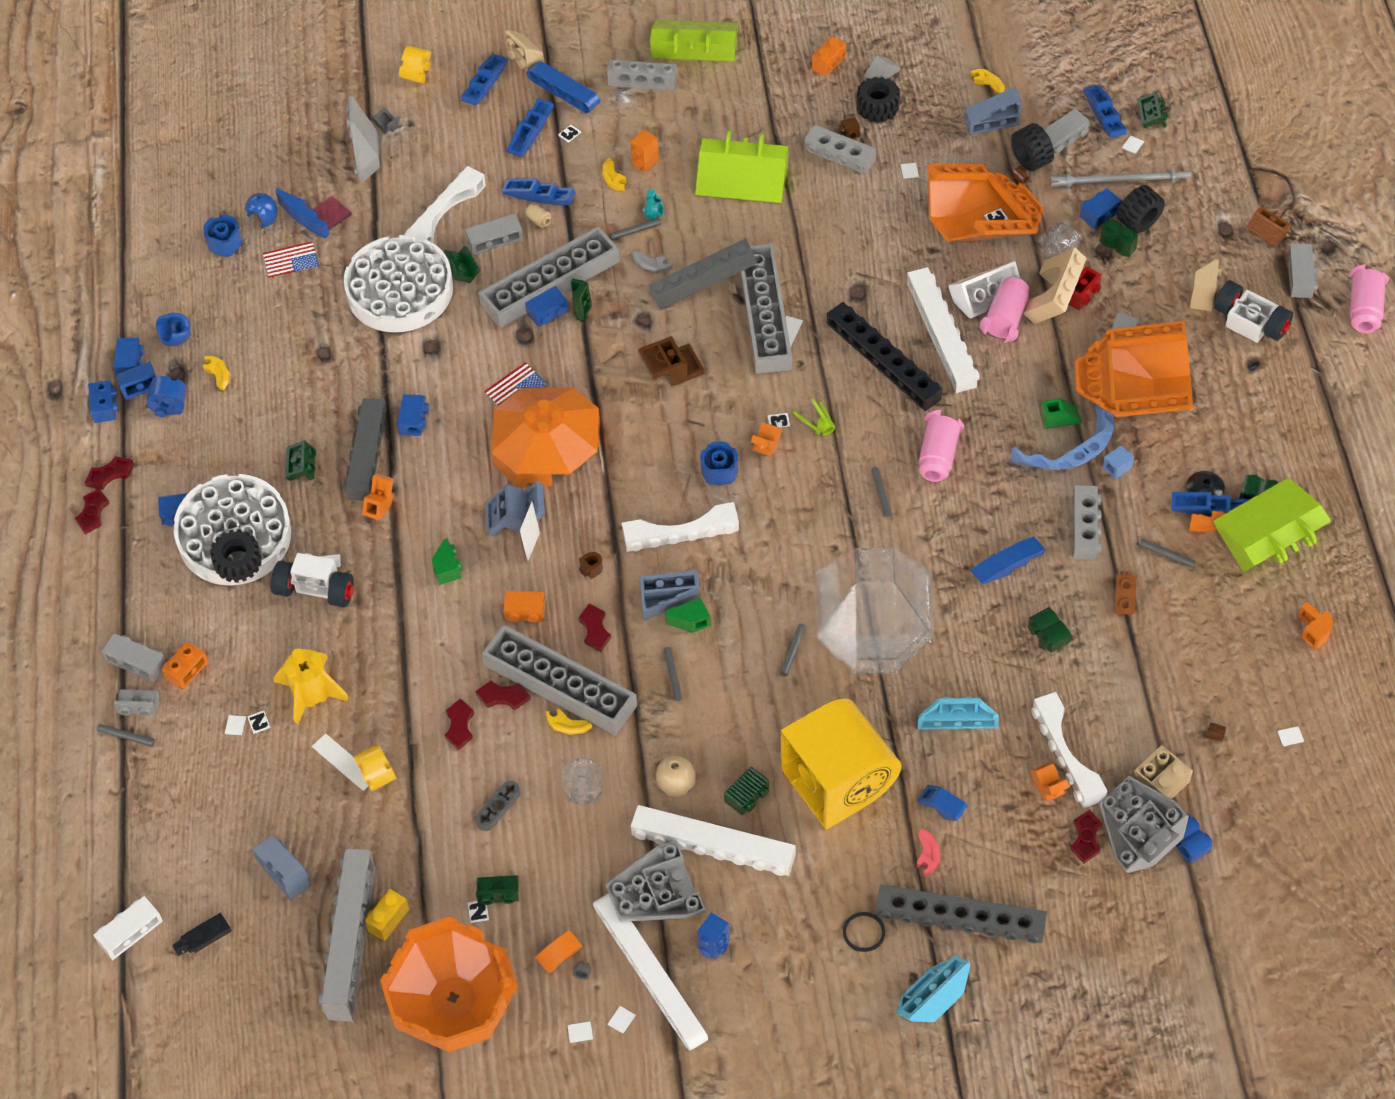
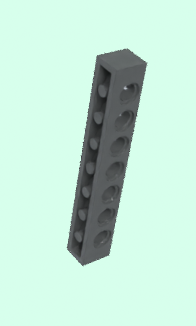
M881 884L876 904V916L885 920L898 919L904 923L916 922L928 927L934 925L941 926L947 930L959 929L966 933H984L989 937L1002 936L1009 940H1026L1032 944L1043 942L1047 911ZM899 903V904H902L903 906H902V907H895L894 904ZM915 907H922L923 910H922V911H917V910H915L914 908H915ZM942 910L944 913L937 914L935 911ZM961 913L964 914L965 917L960 918L957 917L956 914ZM984 917L986 920L979 921L977 918ZM1004 920L1007 924H1000L998 921ZM1019 924H1026L1028 927L1022 928Z

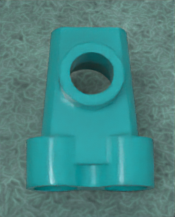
M655 190L647 191L646 206L643 207V214L649 221L664 214V207L661 203L662 198L656 195L657 192Z

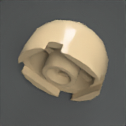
M678 755L668 756L657 766L655 776L657 787L664 791L666 795L673 797L683 796L695 786L696 773L694 766L685 757Z

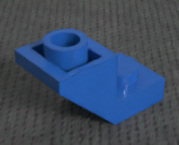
M927 785L917 799L922 806L935 808L942 818L957 821L968 806L964 801L944 788Z

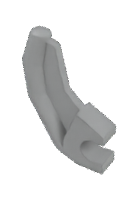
M634 251L632 253L634 262L642 269L656 274L666 273L673 269L671 262L666 264V256L656 257L655 259L647 257L642 252Z

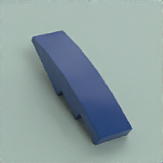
M492 54L478 68V73L470 81L469 88L461 95V101L476 106L493 87L505 68L508 58Z
M1100 85L1084 88L1083 92L1092 111L1110 139L1126 135L1127 128L1120 121V114L1113 107V100Z
M537 98L532 110L528 111L524 121H520L506 150L508 153L520 157L524 156L546 123L554 107L553 103Z
M537 178L507 179L501 191L502 194L518 199L552 205H570L575 195L573 188H558L555 183H540Z
M278 188L275 190L278 203L293 219L311 232L325 239L328 237L329 229L327 222L318 219L317 212L307 208L306 200Z
M1172 492L1171 511L1190 515L1202 514L1211 517L1212 511L1228 513L1250 499H1231V496L1211 495V492Z
M1033 536L989 557L973 567L971 572L983 585L1010 575L1013 569L1027 565L1029 559L1043 555L1046 549Z

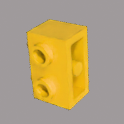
M391 889L386 894H383L379 898L377 906L370 910L365 917L368 932L385 942L410 910L407 899Z

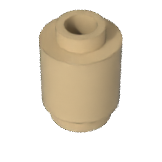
M534 204L527 207L525 215L529 221L540 228L550 224L551 214L548 211Z

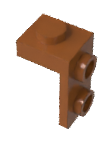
M1120 571V575H1115L1114 613L1134 614L1137 576H1132V572Z

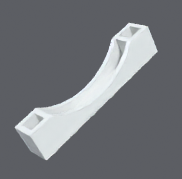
M467 166L448 185L447 189L437 197L436 201L428 206L423 215L417 218L411 228L406 230L405 235L414 236L415 239L419 240L426 239L434 243V232L440 218L456 204L476 197L486 186L484 174Z
M731 502L715 505L701 518L682 525H656L639 519L623 522L622 531L626 550L629 552L645 548H656L661 545L677 544L678 542L688 540L694 541L699 538L714 537L720 534H731L739 531V520L735 504Z
M1056 692L1034 699L1033 708H1031L1034 719H1038L1040 731L1048 739L1049 749L1051 752H1055L1057 764L1060 769L1063 768L1065 779H1067L1069 786L1071 785L1074 790L1075 800L1080 802L1083 809L1100 803L1106 798L1107 789L1099 774L1082 765L1066 746L1061 728L1064 706Z

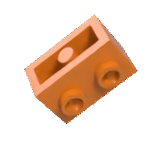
M831 36L812 55V70L826 77L846 57V43Z
M644 129L630 141L632 165L646 173L659 161L657 137Z
M505 591L503 608L505 621L544 622L546 603L544 592Z
M187 641L177 649L176 654L170 660L165 662L161 670L167 681L184 690L205 667L208 660L204 651Z

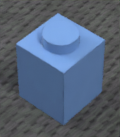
M1119 446L1104 457L1103 469L1116 480L1132 468L1134 457L1129 450Z

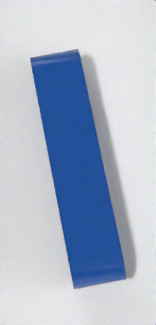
M538 61L527 71V76L532 82L584 113H589L600 103V98L595 92L542 61Z

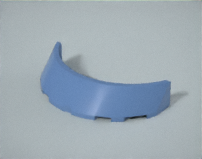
M1095 404L1097 424L1093 437L1056 460L1047 459L1040 454L1026 456L1017 447L1012 448L1011 461L1022 466L1043 469H1066L1082 465L1100 454L1107 446L1114 429V416Z

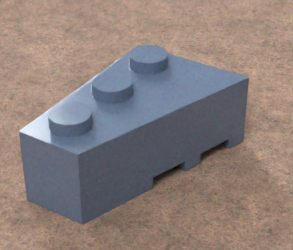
M1016 87L965 108L964 122L970 135L1020 125L1022 101Z
M698 571L639 576L644 621L664 613L671 607H678L690 600L700 598Z
M271 835L253 848L252 851L255 859L291 901L311 886L308 880L310 875L297 861L295 856L286 850L287 848L280 839L277 841Z

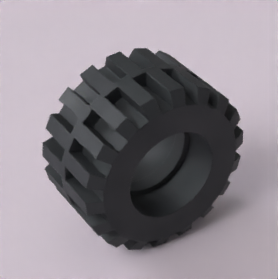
M876 76L862 81L857 90L858 113L864 119L868 118V121L885 122L887 119H892L897 114V111H899V87L896 86L894 81L891 82V79H884L881 76L880 78Z
M1031 123L1012 134L1011 146L1013 153L1020 165L1029 172H1034L1053 161L1054 149L1051 139L1038 124Z
M1142 185L1125 197L1118 208L1117 217L1127 228L1134 230L1136 233L1143 232L1158 220L1164 210L1165 200L1150 186Z
M237 529V532H234V530H229L230 533L227 534L223 532L221 537L217 536L215 538L216 543L213 542L211 545L212 549H210L214 569L220 578H226L228 582L232 580L235 583H239V580L247 581V577L252 578L254 576L253 573L259 571L258 566H261L262 563L258 543L253 535L250 536L247 531L242 533V530ZM236 551L246 553L243 558L237 561L226 559L231 553Z

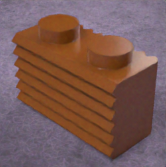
M1261 206L1253 213L1246 228L1254 236L1263 238L1268 245L1277 247L1283 242L1291 224Z

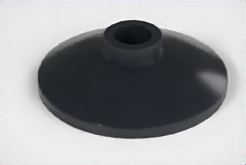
M1199 471L1188 478L1186 489L1187 492H1211V495L1223 496L1225 485L1217 474L1209 471Z

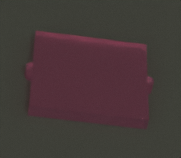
M333 196L323 203L320 202L313 209L317 212L318 219L327 222L329 230L339 223L342 224L343 220L352 215Z

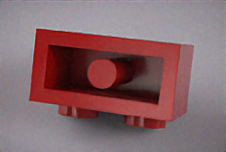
M1086 266L1080 274L1068 305L1079 311L1084 305L1087 306L1092 296L1098 294L1101 289L1102 274Z

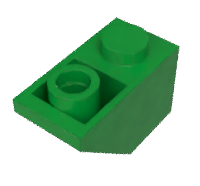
M1061 398L1042 401L1040 416L1045 429L1081 423L1077 406Z
M448 538L443 540L431 560L439 585L460 579V570H463L460 559L456 560L455 555H457L454 544L450 545Z
M701 598L690 600L683 605L674 606L665 611L667 625L694 633L711 626L710 615Z

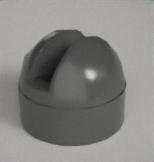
M584 961L577 962L573 969V975L578 979H588L591 971L590 965L588 963L585 964Z

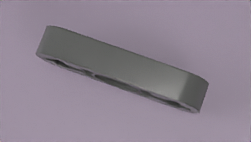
M515 781L505 782L476 815L477 827L480 830H491L520 797L518 783ZM508 789H509V790L514 789L515 792H514V793L510 792V793L508 794V793H507V790H508ZM502 802L504 806L500 810H495L493 804ZM489 817V822L482 823V819L486 820Z

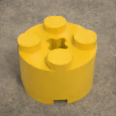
M406 46L401 59L403 64L399 68V77L424 84L426 79L425 72H429L431 62L429 61L431 51L414 46Z
M379 744L353 757L371 791L377 790L397 779Z

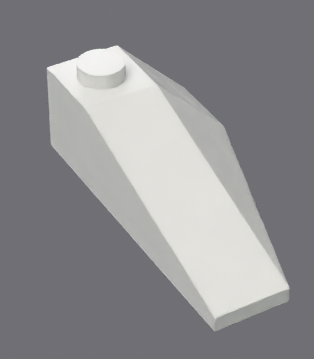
M1012 261L959 280L948 286L953 302L969 318H973L985 313L989 309L988 307L993 301L997 288L1004 279L1008 277L1020 278L1016 262Z

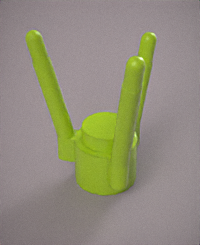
M814 398L811 401L821 416L816 422L817 427L796 411H793L797 418L815 430L818 435L821 433L824 436L829 435L835 429V425L831 421L823 402H819V407Z

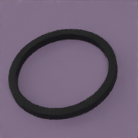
M859 912L846 920L843 927V937L852 949L860 952H869L882 944L885 938V927L881 919L869 912ZM860 916H868L875 919L882 929V936L879 942L868 948L853 945L846 935V928L851 920Z

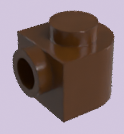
M855 117L841 121V125H839L841 135L850 139L860 137L859 123Z
M589 552L579 558V571L584 577L589 576L590 579H593L602 572V557L599 553Z

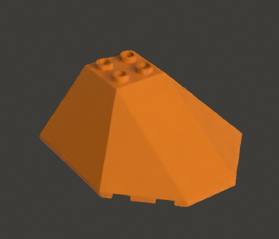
M928 164L929 220L947 242H974L1036 234L1044 207L1025 185L1021 183L1016 185L1008 181L1009 177L999 172L994 174L986 170L987 166L983 164ZM1001 208L1008 217L1007 220H987L984 215Z
M1185 321L1109 329L1100 341L1097 340L1087 349L1088 352L1085 355L1079 356L1075 360L1076 392L1115 417L1193 409Z

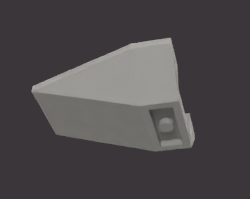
M349 96V104H346V111L349 117H346L347 127H350L349 137L353 141L356 160L354 171L355 176H359V181L364 182L380 168L379 138L374 125L353 96Z
M1130 776L1099 803L1115 858L1127 873L1154 866L1184 838L1189 816L1176 801Z
M676 840L655 847L605 884L619 921L685 919L706 912L699 892H695L685 869L683 855Z

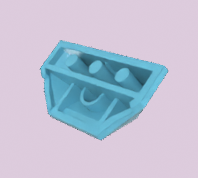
M969 696L962 698H937L918 716L917 729L998 728L999 715L980 698Z
M954 955L950 957V960L933 966L901 995L896 1012L910 1021L935 1022L964 994L970 963Z

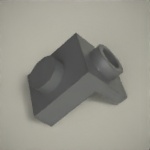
M384 107L371 120L386 135L389 131L394 132L399 127L400 118L398 116L394 118Z

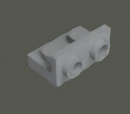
M120 689L118 701H114V707L117 714L125 716L130 714H139L141 716L156 715L160 693L156 690Z

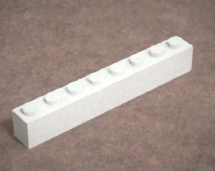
M928 267L907 272V285L955 393L977 388V380H979L978 370L974 369L972 357L966 352V344L960 339V331L958 327L955 328L953 315L948 312L947 302L942 299V292L940 287L936 286L934 274L930 273Z
M641 805L637 806L631 823V834L637 839L652 840L659 845L676 840L680 850L686 849L698 855L706 854L713 856L717 860L725 859L737 865L752 866L756 870L771 871L779 876L790 875L796 856V845Z

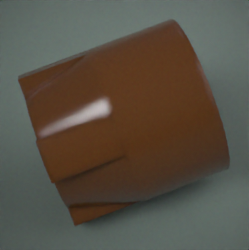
M1020 165L1014 169L1011 176L1019 183L1025 184L1030 180L1031 174Z
M1210 722L1206 738L1222 742L1226 726Z

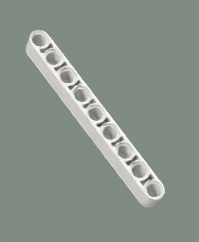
M609 894L594 901L593 906L688 1051L708 1041L703 1027L632 921H619Z

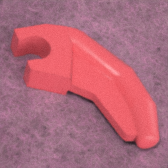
M921 829L918 838L923 847V852L916 866L917 868L921 866L927 867V869L923 870V876L926 877L933 873L939 865L940 853L939 845L933 834L925 829Z

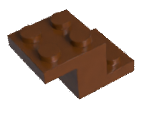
M672 336L638 349V353L653 380L665 375L670 386H674L704 374V368L690 343L678 347Z

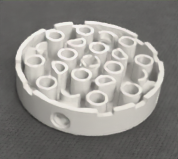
M399 235L398 238L390 239L388 236L367 244L351 258L352 261L346 267L344 273V288L352 313L365 325L385 332L411 331L431 323L443 313L453 294V279L446 255L432 242L426 239H415L414 236Z
M226 474L211 478V481L203 485L199 484L192 489L177 509L174 518V538L179 553L186 566L194 574L208 582L220 585H241L255 581L271 572L276 563L283 559L291 541V522L287 507L275 488L257 477L244 474L228 476ZM237 529L242 530V533L247 531L250 536L253 535L262 556L261 566H258L259 571L257 573L254 572L252 578L247 577V581L239 580V583H235L234 580L228 582L226 578H220L214 569L210 555L211 545L213 542L216 543L215 538L217 536L221 537L223 532L226 534L230 533L229 530L237 532ZM236 551L231 553L226 559L237 561L243 558L246 553Z

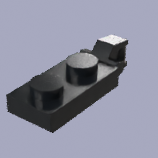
M220 912L186 932L172 946L178 957L187 951L189 953H196L227 935L232 930Z

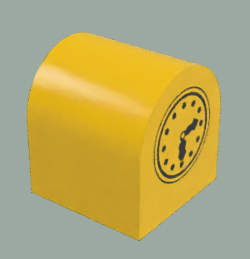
M838 699L829 702L781 729V771L825 830L878 799L891 787L901 771L899 759L850 699Z

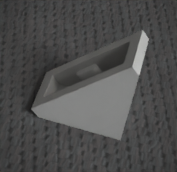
M877 55L866 71L864 78L872 79L873 77L877 76V78H880L881 76L887 79L900 71V67L889 58Z

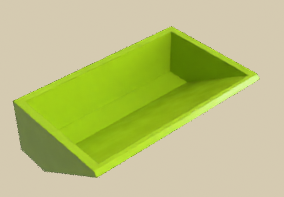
M656 20L651 30V58L735 61L739 22Z
M728 130L726 140L702 138L695 195L782 203L789 164L788 146L765 144V133L760 134L759 143H749L748 137H744L743 142L732 141V130Z
M1288 477L1215 519L1213 524L1242 571L1246 572L1272 556L1278 563L1282 564L1283 560H1288L1285 548L1290 547L1293 553L1299 551L1296 542L1301 539L1307 546H1313L1312 543H1317L1314 531L1328 524L1331 520L1321 504Z

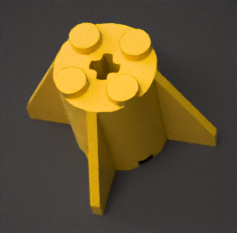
M297 648L292 651V654L273 677L275 683L290 687L294 698L293 719L295 723H299L305 707H314L319 702L323 703L328 696L344 701L348 700L347 693L326 673L324 665L328 659L327 654Z

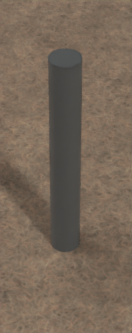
M657 218L610 233V238L614 240L661 225V220Z
M877 467L871 469L882 509L885 517H890L892 512L880 472Z
M1142 539L1140 542V547L1191 568H1194L1196 564L1195 560Z
M799 624L780 671L782 676L788 675L806 628L804 624Z
M666 647L663 651L675 701L682 700V694L670 647Z
M99 724L97 727L99 732L153 747L155 739L107 725Z

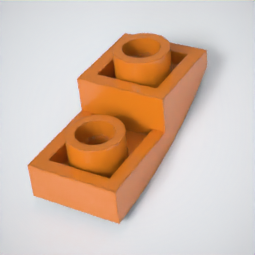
M1212 511L1211 517L1202 514H1192L1189 531H1218L1213 521L1226 513Z
M568 930L543 949L535 958L547 973H551L564 960L570 959L583 945L573 932Z

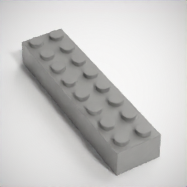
M598 226L479 292L480 304L498 327L502 328L527 314L525 302L554 286L563 294L572 289V278L586 281L620 262L618 247Z
M773 244L750 246L758 264L741 271L740 278L755 373L792 370V354Z
M505 625L502 626L482 653L485 667L519 683L521 686L615 736L637 707L635 693Z
M345 849V854L340 859L342 873L337 878L339 892L335 894L334 906L336 911L331 916L333 931L329 932L328 935L330 950L325 954L327 969L323 971L322 984H324V988L319 993V1004H322V1012L325 1013L327 1020L353 1022L367 930L365 917L370 910L376 870L371 851L364 849Z

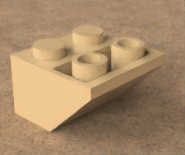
M511 30L505 31L507 55L518 64L520 69H524L527 72L538 61L544 62L543 52L524 34Z
M1214 260L1195 272L1190 300L1191 309L1212 311V306L1220 289L1219 279L1222 268L1218 267L1219 260Z
M1162 745L1134 770L1141 783L1170 799H1173L1190 783L1193 772L1192 769Z

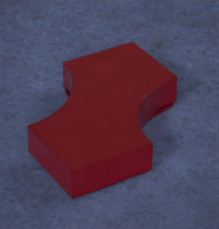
M115 456L105 466L92 467L86 478L85 485L86 487L104 490L105 486L111 481L118 478H128L134 462L132 459Z
M100 488L83 496L85 501L84 509L75 517L77 524L85 535L102 526L100 514L109 504V501Z
M588 604L578 617L579 622L587 629L584 643L602 652L611 639V634L603 627V620L606 614L605 611Z
M489 681L475 691L477 697L487 708L502 704L516 710L531 699L528 692L519 683L512 686H499Z
M461 698L446 710V714L451 720V725L448 732L444 735L445 739L458 751L473 739V735L468 729V724L474 715V710Z
M1090 809L1073 821L1078 837L1071 845V850L1083 864L1100 853V848L1096 843V834L1103 824Z

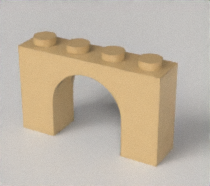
M1075 247L1044 260L1039 274L1050 284L1054 285L1045 293L1028 300L1023 314L1032 323L1037 324L1066 312L1087 259Z

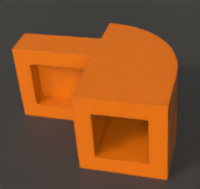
M761 422L758 435H752L751 442L755 443L753 451L771 456L778 445L783 429Z
M378 473L373 475L371 493L364 497L362 515L379 520L387 513L394 497L392 492L394 478Z
M1305 602L1301 606L1298 615L1307 624L1304 628L1302 639L1317 650L1329 639L1333 619L1327 610L1320 614L1316 607Z
M1045 763L1029 770L1036 788L1046 801L1066 794L1064 789L1070 787L1067 779L1059 778L1054 763Z

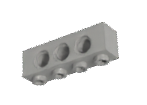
M610 59L607 70L608 86L676 90L678 79L677 64Z
M816 125L812 127L805 137V151L867 174L876 160V148Z
M1074 486L1073 559L1097 560V554L1101 553L1102 542L1098 541V537H1101V525H1098V521H1101V510L1098 509V505H1101V494H1098V486Z

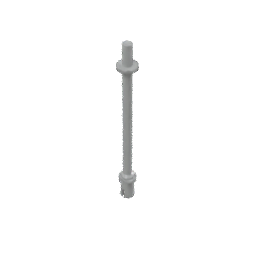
M1171 167L1170 172L1082 177H1073L1070 174H1066V176H1050V181H1058L1050 182V186H1066L1070 188L1073 184L1162 179H1170V182L1174 183L1175 179L1191 178V171L1175 172L1174 167Z

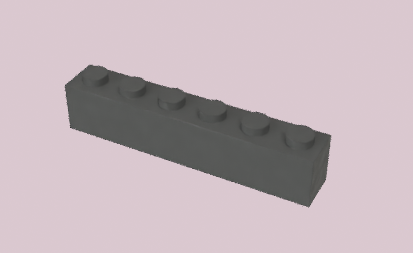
M745 238L649 284V288L661 310L758 264Z
M363 398L362 405L358 407L359 421L356 420L355 422L356 436L353 435L352 438L353 451H350L349 454L351 463L350 466H347L346 474L348 479L344 482V492L347 493L348 500L364 501V497L371 493L373 475L376 474L387 413L385 399Z

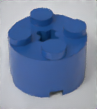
M223 214L215 219L212 217L205 223L203 230L209 251L217 255L229 257L239 249L242 244V236L239 225L234 217Z
M159 376L152 379L146 403L155 412L156 416L165 417L166 415L182 414L186 396V385L181 380H170L171 377Z
M717 441L708 444V447L701 451V474L707 484L725 485L735 481L738 474V453L735 448L733 449L726 442Z

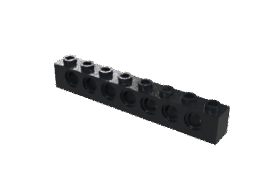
M842 302L827 312V325L920 408L927 411L941 400L942 388L940 384L929 378L925 371H921L914 361L904 356L900 349L895 348L889 339L879 334V331L870 326L865 318L860 317L851 306Z

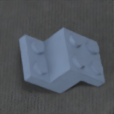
M535 482L526 491L506 484L485 503L487 534L494 536L503 527L520 532L531 502H533L537 521L545 515L543 484Z

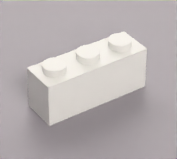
M143 896L141 899L134 901L124 912L117 914L110 923L100 927L93 936L99 946L113 961L162 923L163 920L159 912Z

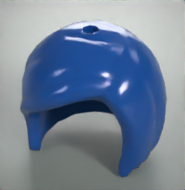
M257 193L251 195L246 201L244 209L247 211V216L250 217L252 213L256 212L262 220V229L273 224L277 217V206L271 196L265 193Z
M168 313L157 318L156 330L159 339L164 345L178 346L186 342L190 337L191 325L188 318L183 314Z

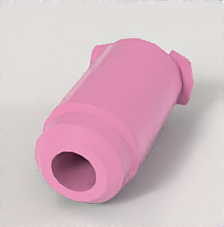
M1365 264L1356 266L1349 273V277L1352 278L1351 325L1359 332L1370 333L1381 326L1384 315L1385 285L1388 283L1389 277L1384 271L1379 272L1373 269H1365Z
M1008 277L997 288L987 316L980 321V329L985 335L988 331L995 337L1006 338L1004 343L1013 342L1018 337L1017 327L1029 297V287L1022 279Z
M941 410L931 411L924 417L927 425L919 456V473L926 480L939 482L948 477L949 471L952 469L959 433L965 427L959 418L954 420L947 416H941Z

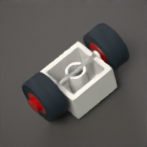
M1228 280L1218 291L1214 303L1215 310L1228 315L1225 327L1256 343L1259 342L1263 335L1279 341L1291 326L1293 312L1249 290H1246L1242 295L1243 286Z
M297 553L294 563L278 561L271 575V592L274 595L289 597L295 588L296 593L328 598L330 605L344 608L348 606L353 595L354 578L350 573L337 571L334 559L313 556L309 553Z

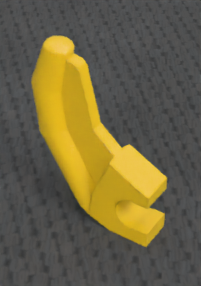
M986 69L971 70L970 76L971 78L974 77V84L989 85L997 94L1004 92V84L999 77Z
M607 158L602 165V176L606 184L614 190L625 191L626 177L615 172L614 161L611 158Z
M205 356V362L210 364H203L204 371L213 374L216 377L217 387L222 391L225 390L229 383V371L225 363L217 357Z
M556 709L557 715L555 717H552L550 712L546 711L548 724L554 731L573 735L585 733L592 728L591 722L588 723L587 720H571L560 709Z

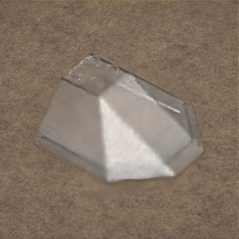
M855 548L816 571V640L827 646L831 653L841 661H845L856 674L897 673L927 643L929 644L933 641L932 571L895 548Z

